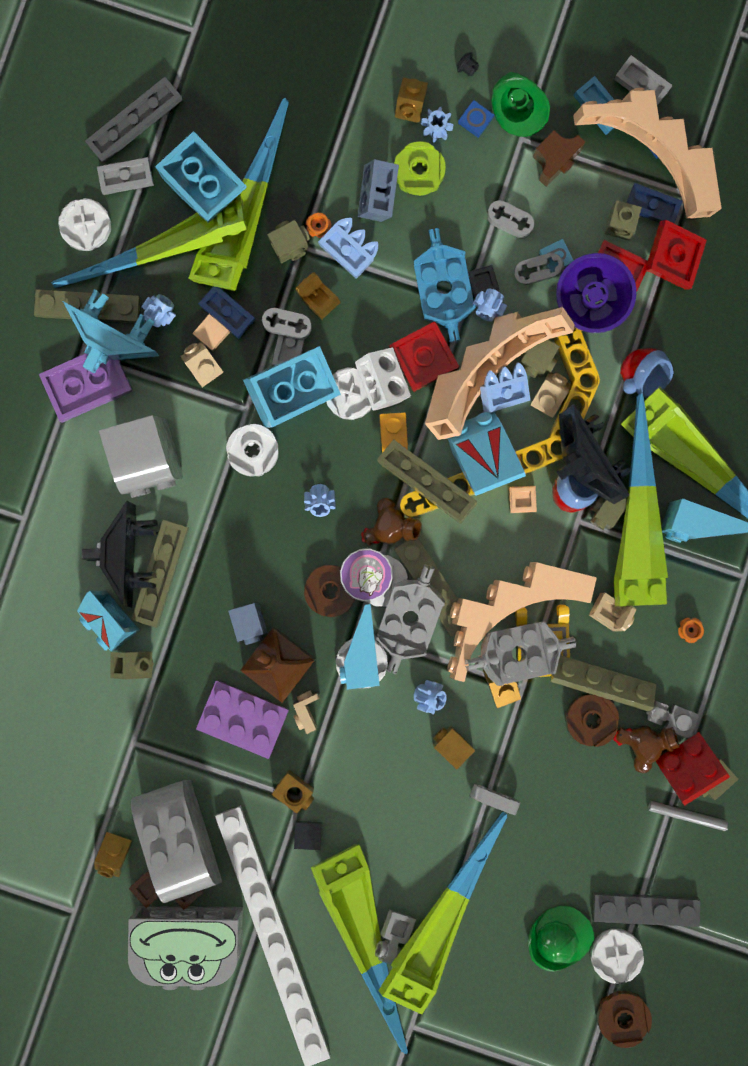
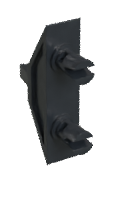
M572 405L559 414L562 458L566 465L556 472L561 480L573 475L577 482L612 504H616L630 496L620 479L630 474L631 467L621 470V467L628 462L624 459L611 465L593 436V433L600 431L604 426L603 422L596 425L593 424L600 416L594 414L584 420L576 406Z
M126 501L101 538L100 543H97V548L82 549V560L96 561V567L101 568L123 606L132 608L133 589H154L156 584L145 582L144 580L157 578L155 572L134 573L135 536H157L158 532L146 528L158 526V522L156 519L135 521L136 505Z

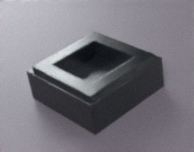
M493 265L468 272L474 298L481 291L486 292L487 289L500 290Z
M296 821L294 849L320 850L322 822Z

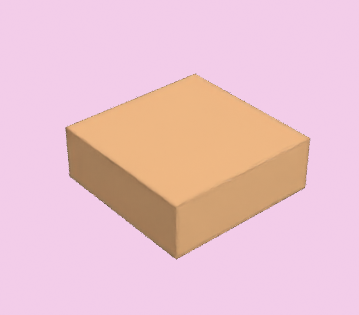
M209 314L192 334L211 351H214L230 332Z
M536 486L509 487L510 513L537 512Z

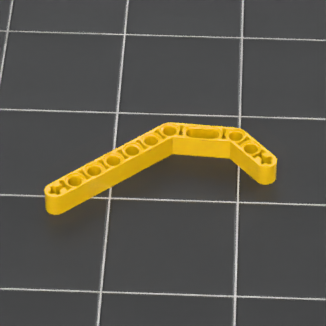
M575 327L569 338L567 335L554 337L555 344L560 346L558 352L570 379L571 387L563 401L548 438L515 452L525 474L563 459L562 455H555L551 451L552 443L557 442L561 444L559 414L567 409L570 400L576 399L581 403L580 415L584 419L599 385V374L581 330ZM578 352L582 356V363H574L570 358V353ZM588 376L592 381L591 387L586 388L582 386L580 377ZM528 452H535L539 456L537 465L528 463L526 459ZM463 472L447 478L452 483L456 480H463L467 485L466 493L470 496L474 495ZM417 491L408 493L400 502V511L405 517L415 518L436 510L438 507L424 497V502L428 508L424 509L423 503L416 506V512L412 513L410 509L406 510L404 506L407 505L408 499H411L412 502L421 500L420 493Z

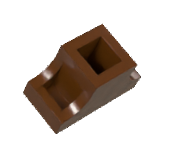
M553 130L536 148L533 158L542 167L539 181L547 187L561 172L566 174L574 165L573 159L582 151L585 141L579 135L572 139L563 138Z

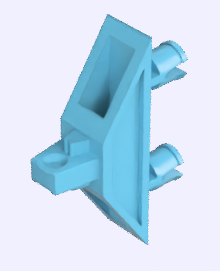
M94 289L86 306L80 310L63 301L84 343L87 345L84 353L88 356L83 364L86 370L95 374L100 364H107L109 359L122 360L159 356L156 351L145 346V343H143L155 323L153 320L148 319L144 324L146 318L140 314L130 334L125 335L102 323L97 318L109 299L105 294L102 293L100 296V293Z

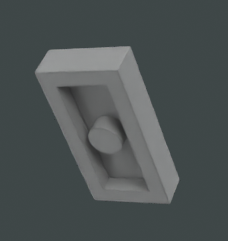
M632 55L614 78L615 81L629 91L635 88L655 90L657 106L672 87V84Z
M148 157L97 167L103 195L154 186Z
M299 321L298 324L289 323V326L296 328V333H300L302 329H307L303 321ZM278 335L272 366L302 354L305 339L297 340Z

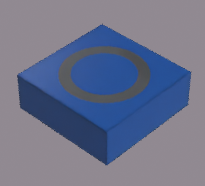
M473 100L458 120V124L479 138L493 120L494 114Z

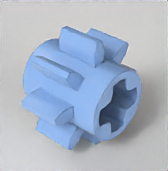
M441 107L433 112L428 109V119L422 118L421 125L426 127L423 135L432 137L433 142L441 137L446 140V130H453V124L447 123L451 119V113L445 114L442 112Z
M487 289L486 292L481 291L473 302V305L478 307L476 310L477 316L486 321H493L494 318L503 316L507 305L502 303L504 296L494 289Z
M158 294L156 297L154 295L151 298L148 297L142 305V308L145 309V320H153L155 322L153 326L155 327L170 324L176 316L172 312L173 302L161 294Z
M322 484L312 486L310 492H304L305 510H310L317 517L328 515L330 509L336 508L335 491H329V488Z
M426 680L425 684L418 685L414 692V700L419 703L417 709L431 714H435V710H441L447 698L446 693L441 691L443 685Z

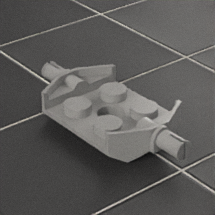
M425 564L421 576L417 580H404L394 584L376 636V640L391 654V660L387 671L390 673L393 668V674H397L401 660L423 657L427 654V648L442 607L445 605V599L430 585V579L435 570L432 566L428 570L429 565ZM407 611H414L418 615V619L410 623L405 621L403 615Z
M545 621L490 632L483 639L481 655H478L477 658L465 659V664H475L465 667L467 671L477 668L484 669L488 677L497 686L556 674L561 651L575 648L576 643H566L576 640L573 636L558 639ZM516 646L523 652L520 661H516L512 656V650Z

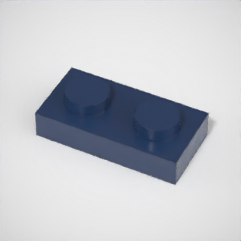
M637 183L633 184L626 203L642 207L639 216L658 223L663 220L675 223L683 202Z
M213 286L198 303L201 308L238 339L255 321V318L219 287Z

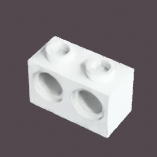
M393 348L368 353L355 362L373 411L396 405L411 396Z

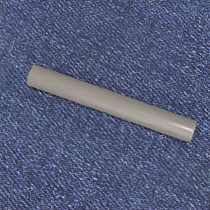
M655 801L649 802L648 811L722 831L727 830L728 821Z

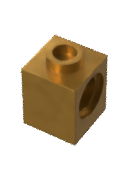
M452 726L447 730L443 727L433 738L436 741L433 747L456 770L475 752V749Z
M288 770L274 789L272 795L297 814L301 808L306 811L314 800L312 796L314 788L291 770ZM291 787H298L301 789L303 796L299 799H292L288 794V790Z

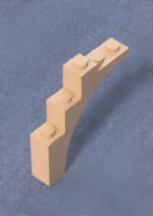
M635 88L630 90L623 100H611L605 104L589 101L582 104L573 115L575 125L602 124L633 136L652 150L667 167L679 188L686 219L711 217L722 209L713 149L702 148L701 145L688 148L684 119L673 120V117L659 119L655 90Z
M561 307L523 318L518 312L496 317L489 341L467 346L461 369L438 375L425 425L438 440L461 435L465 420L476 399L481 394L480 386L484 385V380L489 370L497 375L503 366L506 367L518 356L537 344L550 338L573 333L575 324L565 309Z
M530 562L523 573L524 586L500 580H494V583L489 585L486 596L487 600H489L488 605L458 598L457 603L454 602L452 604L450 618H453L452 624L462 627L461 631L456 632L454 638V646L457 647L455 656H451L448 663L447 671L450 672L449 677L465 682L467 674L465 666H469V664H465V659L471 658L479 642L498 622L518 609L533 603L556 599L591 603L596 577L538 562Z

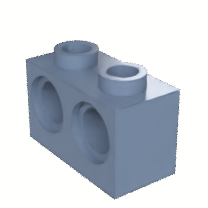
M374 159L364 165L357 217L380 222L392 217L398 164Z
M259 603L229 610L237 642L244 640L245 645L263 640L262 634L268 632Z

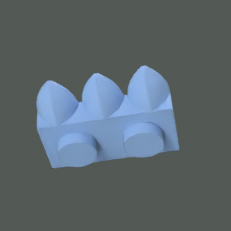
M344 218L335 223L318 241V244L357 279L374 261L378 251V242H369L361 246L365 239V230H356L348 235L352 227V218Z
M519 362L516 363L512 374L508 368L503 366L498 378L489 370L485 377L484 385L480 386L484 412L491 413L530 401L527 374Z

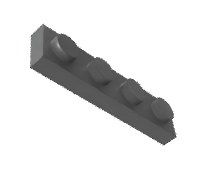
M164 77L86 139L85 142L104 164L183 99L168 79Z
M593 893L592 919L594 922L700 927L701 900L691 897Z

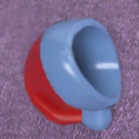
M643 348L631 352L623 360L620 367V375L624 381L623 390L627 394L635 392L638 395L643 394L644 398H648L659 386L664 390L673 376V366L668 356L663 351L654 348Z
M558 475L552 486L553 501L561 510L569 513L585 509L599 496L577 482L573 475L563 480Z

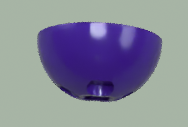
M601 253L587 254L572 261L562 272L556 290L557 304L559 308L563 307L575 324V328L588 333L607 332L622 324L632 312L636 301L635 280L628 267L617 258Z

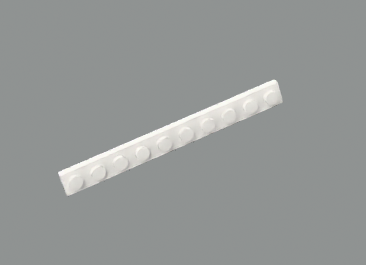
M240 805L216 814L218 826L304 1065L311 1066L330 1059V1051L242 807Z

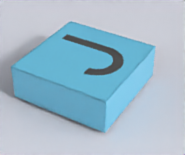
M563 239L539 250L540 256L547 253L558 254L564 261V268L574 261ZM551 258L549 259V264L545 266L547 269L555 272V267L559 265V262H555Z

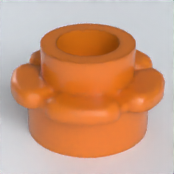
M315 213L309 216L306 221L308 226L307 232L312 237L322 238L331 229V221L323 213ZM321 224V227L317 228L316 225Z
M687 617L680 622L681 626L678 628V634L686 642L695 643L698 639L702 638L704 628L699 619ZM690 627L693 628V632H689Z

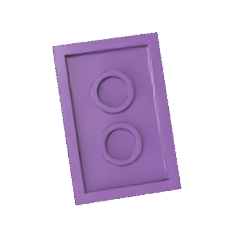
M83 354L39 374L61 423L133 392L120 360L109 359L107 364L101 363L94 374L83 367L88 356Z
M216 680L196 730L269 759L289 709Z

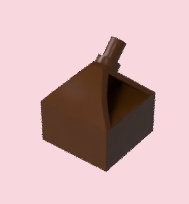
M274 627L240 671L283 703L316 658Z

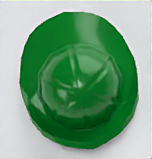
M509 72L502 76L494 85L491 97L492 109L497 122L506 132L519 137H528L538 133L548 122L550 114L549 100L545 93L531 79L519 73Z
M558 906L548 909L534 922L529 933L528 948L532 961L541 969L551 972L563 970L574 965L592 947L594 942L593 928L590 921L575 908Z

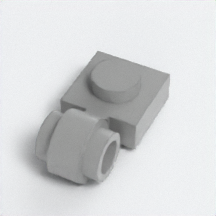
M658 701L654 702V708L651 711L646 712L648 721L659 725L666 721L664 726L666 729L673 727L676 734L686 738L692 737L700 715L673 704L669 712L667 711L669 706Z
M389 909L380 934L388 940L380 941L375 950V956L381 962L392 964L401 951L398 944H406L410 938L416 921L414 917Z

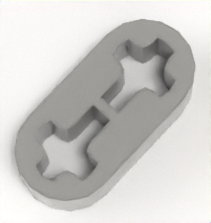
M501 200L495 201L489 206L487 219L493 226L518 238H525L532 232L534 219L529 213ZM499 208L503 209V215L508 217L509 219L501 216L499 219H496L495 212H493V210L498 211ZM522 220L527 221L526 226L528 228H523L522 231L517 229L518 224L516 222L520 223Z
M547 253L523 260L515 268V277L520 283L526 285L552 279L561 275L565 267L564 261L555 253ZM551 258L553 261L559 262V265L555 267V272H552L550 269L542 270L541 268L548 265ZM525 266L529 269L537 268V272L530 274V279L527 280L526 277L521 276Z
M270 308L262 316L264 328L272 334L302 340L311 333V322L303 314ZM274 315H278V319L285 322V325L276 323L275 327H271L270 322L267 320L268 318H273ZM299 321H303L307 329H302L300 333H296L295 327L289 326V323L298 324Z
M474 784L470 793L471 798L512 815H516L521 803L512 797L479 784Z

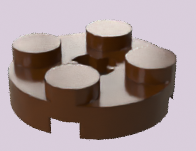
M321 566L315 569L306 581L304 589L306 602L314 612L321 616H340L347 612L355 601V598L345 591L341 583V567ZM332 583V587L335 584L338 588V591L335 592L336 597L329 599V595L325 597L323 591L326 590L325 585Z
M584 694L570 704L565 714L566 727L573 739L580 744L594 747L603 746L609 743L617 733L619 713L609 699L593 694ZM590 713L592 715L596 713L599 716L596 720L598 725L592 727L591 724L590 727L586 725L587 715Z
M616 991L601 999L597 1012V1023L601 1033L608 1041L621 1048H630L640 1044L646 1033H649L652 1026V1017L648 1006L638 994L630 991ZM622 1013L631 1015V1019L627 1020V1025H621V1021L617 1022L618 1017Z

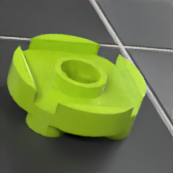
M412 142L405 146V149L398 153L395 158L394 164L399 165L397 183L404 192L418 196L427 195L435 192L444 179L446 168L444 157L430 143ZM417 163H422V167L427 168V171L419 175L412 168H415Z

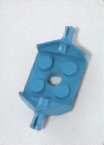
M435 228L434 231L430 229L428 231L431 241L430 248L414 260V270L424 320L431 323L435 321L436 324L448 328L450 342L452 343L455 340L457 342L461 340L458 323L470 315L476 308V305H473L474 301L466 266L465 251L443 245L439 228ZM441 281H446L450 284L451 291L447 294H442L437 290V284Z

